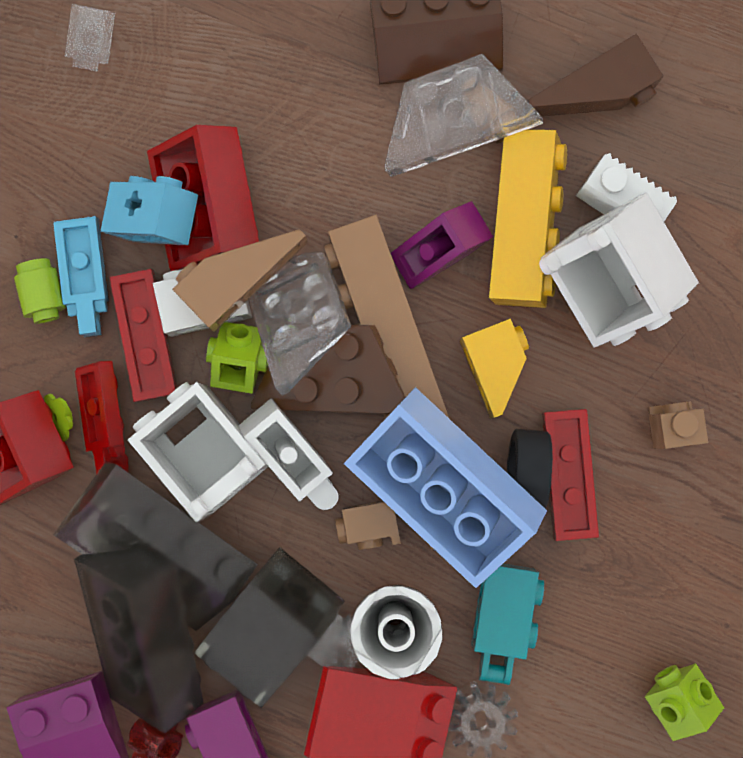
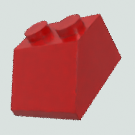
M39 390L0 402L1 505L55 480L74 468L70 459V451L65 442L61 440L53 422L51 409L44 402Z

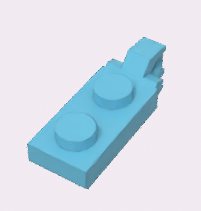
M96 216L56 221L53 225L63 305L67 307L68 316H77L80 335L84 337L102 335L99 313L108 312L107 302L109 299L99 219Z

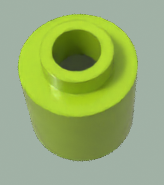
M34 259L16 265L17 275L14 277L23 317L33 318L34 324L47 323L59 319L58 312L66 309V306L62 302L61 285L57 269L51 267L50 259Z

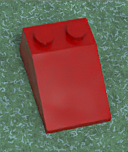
M323 666L304 756L308 758H442L457 686L424 671L400 679H388L373 674L368 668Z

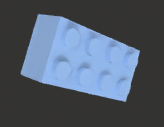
M416 387L344 463L475 588L536 534L547 512L539 502Z

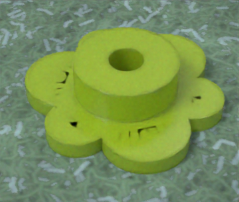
M47 394L44 397V402L51 409L53 422L61 440L66 441L69 438V430L73 428L72 412L63 398H55L53 394Z

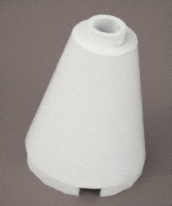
M386 586L370 593L356 608L351 622V642L359 661L373 674L388 679H400L416 675L424 671L437 657L442 642L441 619L433 603L421 592L406 586ZM393 619L402 620V622L398 625H391L388 623L390 620Z

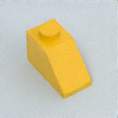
M511 318L462 337L460 340L490 419L503 415L527 359L524 351L529 349L528 341L521 326L514 327Z

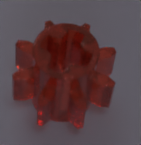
M153 711L148 716L139 718L131 727L129 741L127 742V746L135 751L131 758H176L181 750V739L183 738V734L175 730L179 722L167 713L162 714L160 717Z

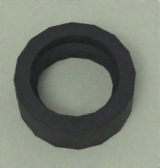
M515 429L509 445L507 473L546 509L552 479L553 454L551 435L547 431Z

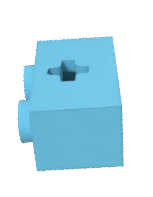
M129 176L128 182H110L100 232L132 242L188 245L198 194L182 189L183 182L164 176H157L156 182L137 176Z

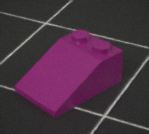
M102 671L20 697L6 707L18 748L23 758H129Z

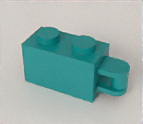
M502 564L480 584L471 642L474 652H481L479 666L480 681L510 685L514 658L527 659L528 648L534 649L536 646L538 623L532 622L534 605L541 606L544 580L538 579L539 572L534 568ZM491 654L505 656L504 665L489 664Z

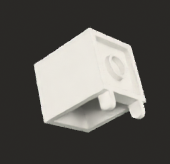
M647 192L579 227L543 255L539 262L542 272L552 276L594 348L611 341L613 346L619 345L636 334L635 330L644 326L648 331H652L672 319L670 312L677 310L689 301L687 295L699 283ZM635 285H637V287L639 288L640 292L642 293V295H643V297H644L643 299H642V297L640 296V294H639L638 290L636 289Z
M185 382L167 397L170 404L164 410L157 414L154 411H150L133 425L136 433L128 441L197 523L211 516L269 466L244 439L238 426L240 424L208 386L198 382L192 385ZM198 407L207 419L175 445L165 433Z

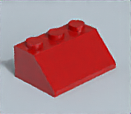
M195 125L147 151L152 180L156 182L157 176L174 178L183 182L182 189L198 194L189 244H165L170 272L184 269L192 262L198 265L205 258L259 242L237 127Z

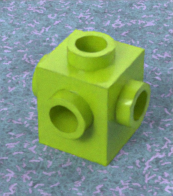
M225 322L221 325L218 337H210L207 347L206 362L211 363L210 387L253 394L259 371L266 372L269 363L270 347L263 346L265 328Z
M696 663L681 669L677 665L665 668L655 676L656 684L645 695L652 711L673 741L707 732L724 709L711 683L704 677Z

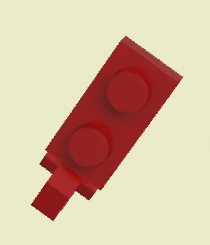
M99 361L78 367L75 370L85 448L86 452L92 451L94 455L97 482L128 478V456L125 454L123 439L124 424L119 411L117 397L118 382L114 375L113 362Z

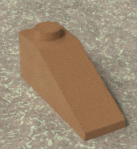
M298 229L205 258L198 265L192 262L177 275L175 280L178 284L172 290L215 332L308 243L306 235Z

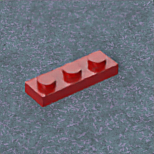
M147 269L109 277L133 401L137 403L167 397L177 389L168 339L163 331L153 283L156 282L154 270Z
M587 409L542 413L544 431L551 435L553 461L550 504L554 540L599 538Z

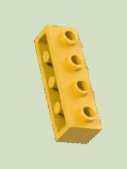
M504 130L489 299L496 305L546 308L547 296L553 297L555 294L556 283L551 275H546L542 272L539 262L543 255L560 243V231L558 228H554L555 212H561L563 207V187L557 186L559 170L566 169L567 145L561 144L556 130Z

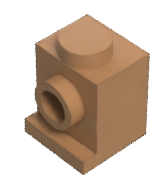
M691 401L648 407L654 449L708 443L704 408L692 410Z
M384 501L342 508L343 517L335 519L339 544L357 543L358 550L383 546L382 538L391 537L392 545L401 544L396 514Z

